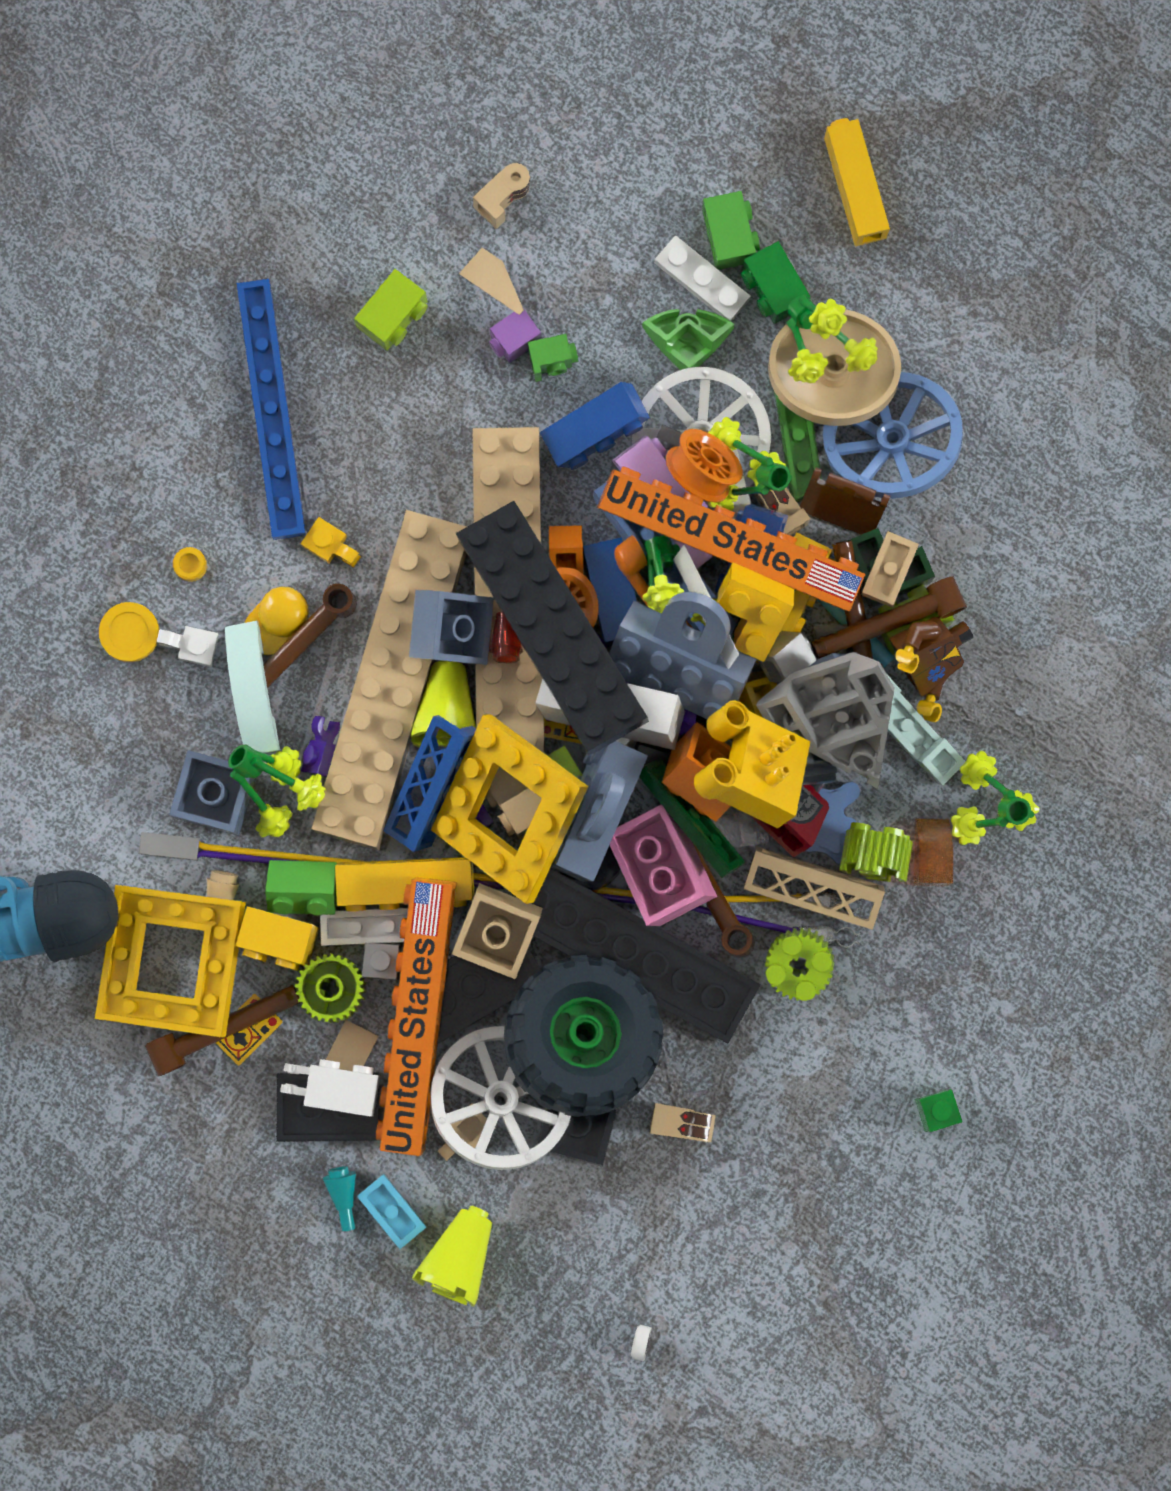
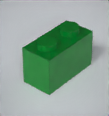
M779 241L744 259L743 272H741L742 280L749 290L754 289L759 298L757 300L759 310L765 318L769 316L773 324L789 317L787 309L793 299L803 294L809 298L811 297Z

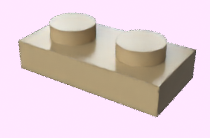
M888 531L861 595L893 607L919 544Z

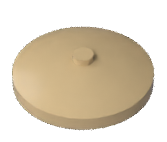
M845 309L844 315L847 317V321L842 325L840 331L846 337L854 339L858 343L864 338H874L876 340L875 346L878 348V359L866 371L849 372L847 370L848 364L845 360L849 356V352L845 350V345L835 336L830 334L828 339H823L819 334L811 332V329L799 328L805 348L811 354L822 353L823 358L828 360V365L824 369V375L819 377L815 383L795 382L793 376L788 374V370L792 367V360L798 358L797 353L799 352L792 330L786 324L776 335L768 362L769 379L774 392L782 403L800 417L811 422L829 426L852 425L877 415L892 400L901 374V359L898 348L892 337L880 324L858 312Z

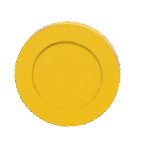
M124 602L113 606L105 613L99 625V639L105 651L113 658L123 662H136L150 655L157 646L160 630L159 624L153 613L145 606L134 602Z

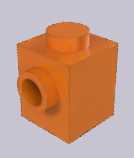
M582 525L549 526V558L556 568L568 567L583 574Z

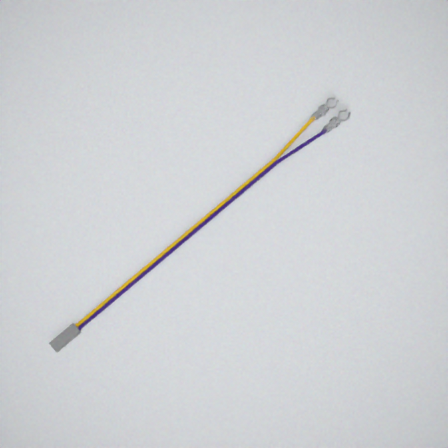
M141 832L139 854L196 861L200 857H210L269 864V860L337 863L360 862V860L205 844L201 842L200 838ZM473 873L475 887H478L480 883L493 889L504 890V887L488 874ZM607 887L592 890L612 902L636 904L630 890ZM832 892L816 894L821 904L829 908L836 905L837 899L841 900ZM796 893V895L791 896L800 897L806 893ZM763 895L725 896L728 903L782 902ZM813 896L806 899L807 901L816 903ZM698 906L691 910L712 915L710 910L703 906ZM736 915L741 923L786 933L787 930L793 932V928H796L797 931H800L801 928H804V930L811 928V932L818 931V936L824 935V942L828 941L831 944L836 940L838 945L845 948L850 946H843L837 939H833V933H838L841 929L848 928L853 931L854 935H859L850 927H843L837 932L834 931V928L827 925L816 927L793 926V928Z

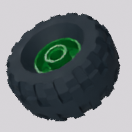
M587 955L571 956L559 961L555 960L533 974L519 989L510 1005L505 1020L503 1036L508 1066L511 1067L516 1077V1082L523 1091L528 1092L537 1100L538 1104L549 1110L553 1109L565 1113V1115L576 1117L596 1116L610 1112L636 1096L649 1081L658 1065L662 1052V1037L664 1035L663 1023L657 1010L658 1004L652 993L648 992L642 985L641 979L631 970L627 971L616 965L615 961L603 957L601 959L590 958ZM576 1033L583 1034L588 1042L579 1040Z

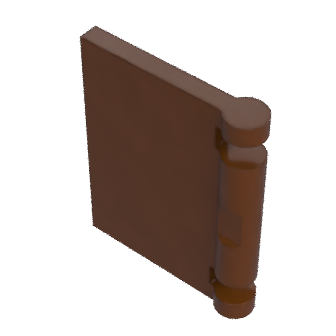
M815 467L800 508H803L811 516L861 535L876 529L887 507L890 495L884 493L881 501L874 500L877 490L833 473H829L826 481L820 479L822 469Z

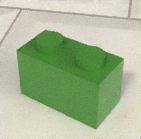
M742 191L703 199L702 213L715 267L721 270L743 265L744 259L760 250L757 232H751L749 220L753 219L749 200L744 201Z
M269 860L265 890L267 912L283 915H335L337 902L335 865L337 862Z

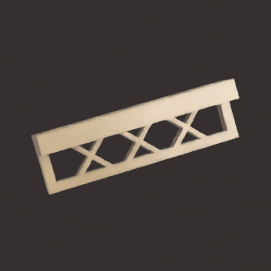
M758 846L755 848L744 885V890L873 930L885 894V889L882 885ZM758 866L772 870L778 882L768 887L753 884ZM779 873H782V874H785V875H788V876L785 877L784 879H781ZM798 878L805 881L810 892L800 897H794L789 894L784 884ZM811 883L820 885V887L813 889ZM780 886L784 893L775 891L773 889ZM830 888L837 891L842 902L829 908L821 904L816 894ZM843 893L852 895V897L845 899ZM813 896L816 903L807 901L806 899ZM860 898L874 902L868 919L855 916L849 904ZM845 906L848 913L839 911L838 909Z

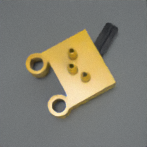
M729 701L707 719L706 727L712 738L720 742H725L729 739H733L729 760L717 758L695 775V789L703 798L709 800L717 799L779 828L796 816L802 785L832 783L836 780V773L838 771L836 766H832L831 763L806 764L811 741L748 711L746 706L739 701Z

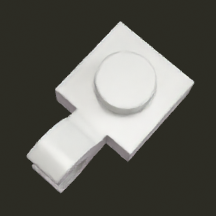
M185 626L183 635L160 629L157 643L163 647L180 650L179 660L212 667L219 634Z

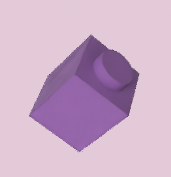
M525 310L520 315L513 312L490 328L492 340L489 341V344L499 358L504 355L507 361L511 363L528 351V342L541 339V332Z

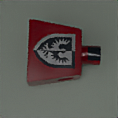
M823 783L802 785L796 816L779 828L753 816L751 817L792 857H795L813 846L830 807L828 802L819 794Z

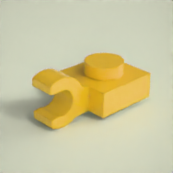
M320 517L317 518L300 543L303 548L328 564L336 556L354 568L361 559L356 550L343 544L347 539V535Z

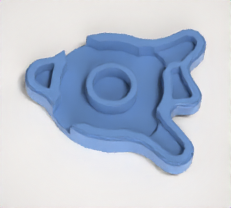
M848 782L836 789L828 790L822 788L819 791V794L828 802L830 808L813 846L804 852L823 853L829 856L837 865H840L846 830L850 829L852 822H856L855 819L844 814V809L860 795V789L854 782Z

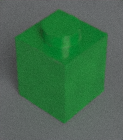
M945 1089L915 1099L925 1132H933L962 1123L952 1089Z

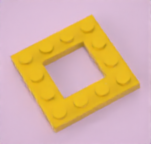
M482 715L431 831L525 904L534 903L588 789V785L493 715ZM499 767L542 798L518 851L475 819Z
M115 885L114 895L118 904V921L113 935L106 943L95 1019L226 1037L239 947L235 945L243 922L246 902ZM147 923L204 931L194 998L136 990Z

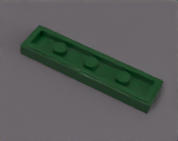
M659 758L644 765L639 778L719 876L723 878L745 863L743 858L707 815L700 814L692 804L681 796L671 793L667 786L662 783L667 767L666 764Z

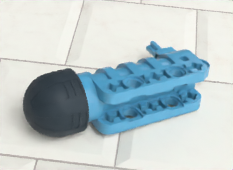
M80 870L58 871L57 873L52 872L46 875H38L34 886L29 887L28 883L20 877L0 876V891L7 890V893L0 897V962L45 953L53 962L78 958L100 949L113 935L118 921V904L113 891L100 877Z

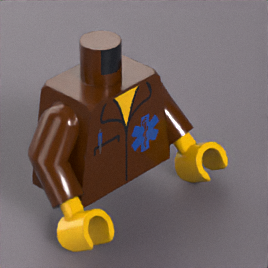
M932 617L926 621L915 622L910 625L909 629L889 638L896 653V660L899 662L897 665L898 669L905 672L906 677L921 697L924 696L926 698L925 700H920L916 707L918 713L923 715L924 720L937 722L940 719L942 707L939 703H935V701L939 700L943 684L948 677L964 664L958 647L974 638L964 621L947 629L939 617Z

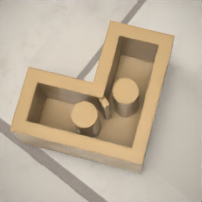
M503 769L496 772L485 796L492 808L497 805L500 808L502 814L498 818L508 836L510 837L515 834L518 840L524 838L542 798Z

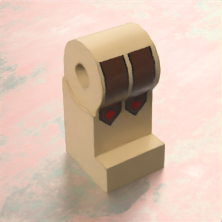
M518 163L509 164L473 197V207L495 229L505 222L504 209L514 200L521 199L528 193L530 175L527 168Z
M787 487L782 491L771 490L766 495L754 494L761 507L788 515L783 533L792 536L808 526L811 518L803 508H800Z
M654 1103L649 1133L712 1142L716 1115Z

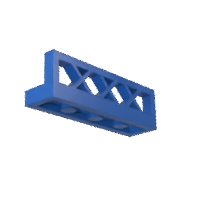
M439 715L433 716L383 830L413 852L431 847L436 838V834L431 831L432 826L476 731L475 727L469 726L459 729ZM439 728L451 735L447 747L442 750L439 749L436 739ZM433 756L436 772L433 778L427 779L423 765L426 758ZM420 785L424 800L421 806L414 807L411 792L415 786ZM408 814L411 825L408 835L396 827L401 815Z

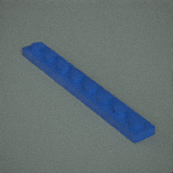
M269 279L236 283L273 540L305 536L306 530L271 283Z

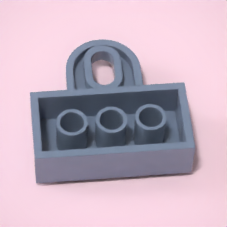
M683 592L673 596L662 613L633 601L619 626L609 653L626 682L678 695L684 709L705 719H708L709 716L729 701H739L757 660L738 651L739 656L731 667L727 668L721 652L730 633L729 617L719 603L706 595L696 592ZM690 613H698L705 619L706 625L702 632L687 626L686 620Z
M617 741L590 756L586 753L583 763L587 764L583 776L578 775L577 778L588 785V789L550 868L579 881L594 882L648 755Z

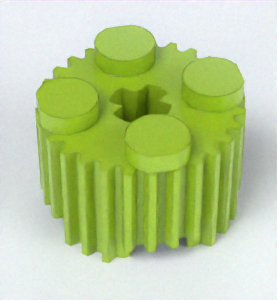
M852 822L850 829L846 830L839 870L847 874H851L852 869L859 870V874L866 876L865 878L870 880L890 882L891 876H895L900 882H906L913 841L910 840V836L904 834V830L898 828L884 827L883 832L871 830V826L868 824Z
M793 928V932L787 930L785 935L781 933L779 938L776 937L774 943H771L766 957L765 967L767 968L765 972L771 987H777L776 992L781 991L783 997L789 995L790 1000L793 997L796 998V1001H799V999L801 1001L811 1000L816 994L820 995L821 990L826 989V984L829 985L834 969V954H832V948H828V941L824 942V935H817L818 931L811 932V928L807 930L801 928L800 931H797L796 928ZM799 957L804 958L807 968L796 969L792 960L798 961Z
M324 954L323 958L317 956L316 961L311 959L310 965L305 964V970L299 971L301 977L296 978L299 981L298 984H295V987L299 990L296 992V995L300 996L298 1002L303 1003L301 1008L307 1009V1014L322 1022L332 1023L333 1021L338 1023L339 1020L345 1021L351 1018L354 1012H358L357 1007H362L360 1001L365 1000V997L362 995L367 991L363 989L366 982H364L361 970L356 968L357 965L341 955L330 954L329 956ZM331 979H335L339 992L337 995L333 994L332 998H327L328 992L323 990V986L326 982L330 984Z

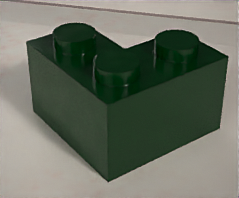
M879 528L850 539L852 540L856 563L859 564L857 571L865 573L860 586L862 591L883 543V537ZM923 546L917 548L897 597L909 593L921 585H929L935 578ZM865 597L869 608L882 604Z

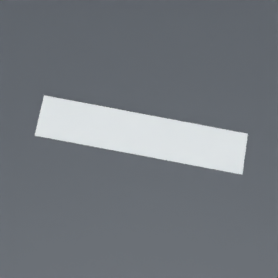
M683 545L673 560L689 592H696L710 597L685 545ZM728 635L721 652V656L728 669L739 656L730 635Z

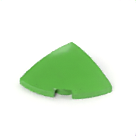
M679 309L668 310L656 314L642 323L643 329L655 345L680 370L700 367L724 342L735 325L720 315L697 309L696 315L685 313L680 316Z

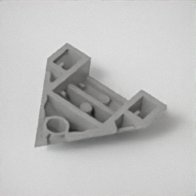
M852 652L795 671L757 702L756 706L763 718L811 741L809 752L847 773H850L852 770L867 778L866 783L878 789L895 689L879 661Z

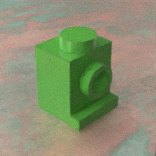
M566 334L528 342V352L535 382L542 381V374L548 373V376L561 375L567 372V368L572 367V363L579 362L575 343L569 344Z

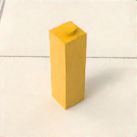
M848 118L838 119L827 127L824 140L854 245L856 247L884 240L887 238L890 227L859 119L851 121Z

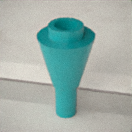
M348 1166L329 1169V1175L322 1179L336 1210L339 1211L342 1231L354 1230L355 1223L352 1207L354 1204L356 1172L349 1171Z

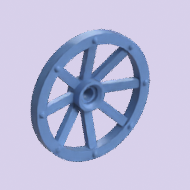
M901 372L897 388H907L914 390L899 421L892 420L887 405L879 412L882 424L879 427L868 420L852 424L875 439L835 444L837 426L824 425V450L829 465L836 475L877 490L874 497L882 498L885 493L894 499L921 493L936 485L950 472L959 457L962 447L963 428L960 412L954 400L941 386L920 375ZM925 395L934 400L945 413L940 417L908 429ZM950 425L951 435L945 452L911 442ZM879 450L861 475L850 469L841 458V455ZM904 453L936 461L937 464L924 474L912 478ZM889 457L894 458L902 482L885 483L872 480Z

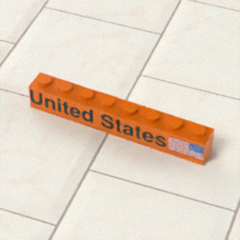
M622 466L620 471H611L597 508L729 563L734 562L794 590L850 612L865 576V573L857 571L859 564L840 557L838 562L826 558L828 551L809 544L808 549L795 545L797 538L778 531L777 536H773L764 532L766 525L747 518L746 523L733 519L735 512L716 505L713 511L702 506L703 499L687 492L684 493L683 498L670 493L672 486L653 479L652 484H648L639 480L641 473Z
M415 877L411 880V884H406L403 902L405 905H408L407 918H402L400 925V938L404 939L403 952H398L396 959V972H401L399 986H394L392 993V1006H397L395 1019L390 1020L388 1027V1039L393 1040L391 1053H386L384 1061V1073H389L387 1087H382L380 1095V1107H385L384 1118L378 1121L376 1129V1140L381 1141L380 1151L421 1156L426 1149L430 1115V1088L435 1073L457 882Z

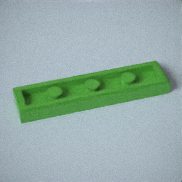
M774 392L785 464L792 475L789 491L796 502H802L815 467L820 468L814 424L792 412Z

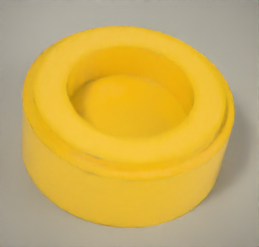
M186 547L179 550L174 556L173 569L182 580L194 582L201 579L206 573L207 560L198 549Z

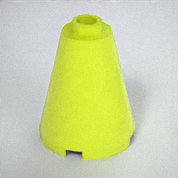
M441 660L433 663L411 729V742L413 745L420 748L433 716L436 715L441 716L459 729L469 726L476 728L466 668L463 664ZM439 728L436 735L438 746L447 747L451 735Z
M470 1206L469 1210L461 1209L418 1266L412 1279L421 1286H424L425 1281L432 1284V1292L463 1305L469 1303L474 1307L478 1300L492 1222L487 1219L489 1213L475 1206Z

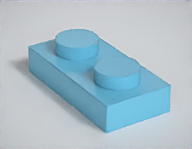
M385 1174L357 1196L399 1249L404 1247L427 1227Z

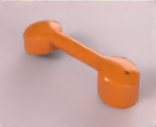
M631 535L615 548L614 557L620 571L626 576L643 600L642 596L647 593L649 586L639 571L647 565V560L639 542Z

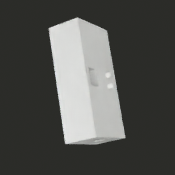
M542 679L536 700L537 707L546 720L570 725ZM628 684L646 713L649 722L621 738L675 750L685 713L679 696Z

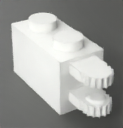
M320 1059L319 1066L310 1065V1067L285 1063L284 1071L296 1075H309L307 1088L286 1083L285 1085L281 1084L280 1092L305 1096L303 1106L372 1117L375 1112L380 1076L373 1075L374 1068L353 1065V1071L339 1069L340 1062Z

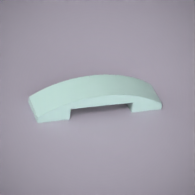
M252 621L225 627L228 670L243 745L247 744L254 750L262 753L279 751L275 718L271 714L262 660L264 651L259 622Z
M888 676L895 688L888 733L940 785H944L966 761L945 738H941L900 693L902 690Z

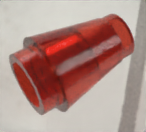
M501 611L496 613L489 652L493 654V661L497 663H515L520 660L523 647Z

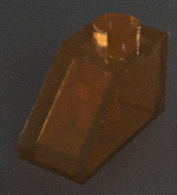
M916 818L914 886L948 887L953 884V843L949 819Z

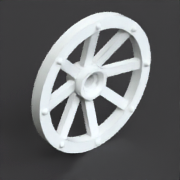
M691 367L679 370L656 383L642 400L647 413H649L653 404L661 397L685 424L686 430L699 429L709 432L715 422H721L725 417L731 418L749 403L757 419L759 436L741 434V442L745 445L758 446L757 452L759 453L761 451L769 453L771 430L763 403L746 382L725 370L712 367ZM701 379L698 420H694L668 389L684 381ZM710 380L722 382L741 394L738 399L712 421H707ZM645 422L642 423L643 428L632 435V444L643 436L656 438L660 428H644ZM675 429V430L680 431V432H682V433L685 431V430ZM747 471L744 477L747 487H750L754 482L747 477Z
M505 1026L479 1029L459 1039L440 1060L430 1088L432 1117L439 1134L446 1144L463 1159L475 1165L495 1170L521 1168L545 1156L559 1142L571 1116L565 1115L562 1112H558V1115L519 1102V1098L529 1093L524 1092L520 1086L515 1088L512 1085L515 1075L511 1067H508L503 1081H498L484 1042L504 1041ZM471 1047L475 1048L488 1088L450 1070L456 1059ZM445 1080L482 1098L483 1101L446 1114L443 1103ZM494 1097H503L505 1104H496ZM487 1111L489 1115L476 1148H473L459 1137L451 1124ZM512 1112L553 1125L554 1127L540 1144L529 1149ZM498 1118L503 1119L519 1154L498 1156L485 1153Z

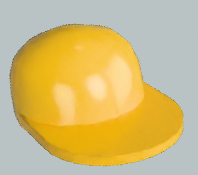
M285 586L272 588L264 595L263 599L245 621V623L259 622L264 651L262 655H273L307 621L309 616L307 601L299 591Z

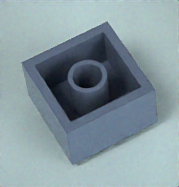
M416 590L409 657L487 665L494 598L443 591Z
M188 750L169 815L177 820L239 836L250 796L239 782L230 777L233 769L229 767L227 760ZM245 778L253 788L256 778Z

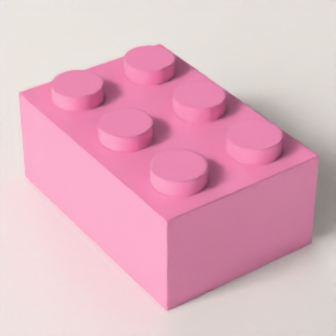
M662 805L616 828L610 842V847L646 926H661L717 897L692 841Z

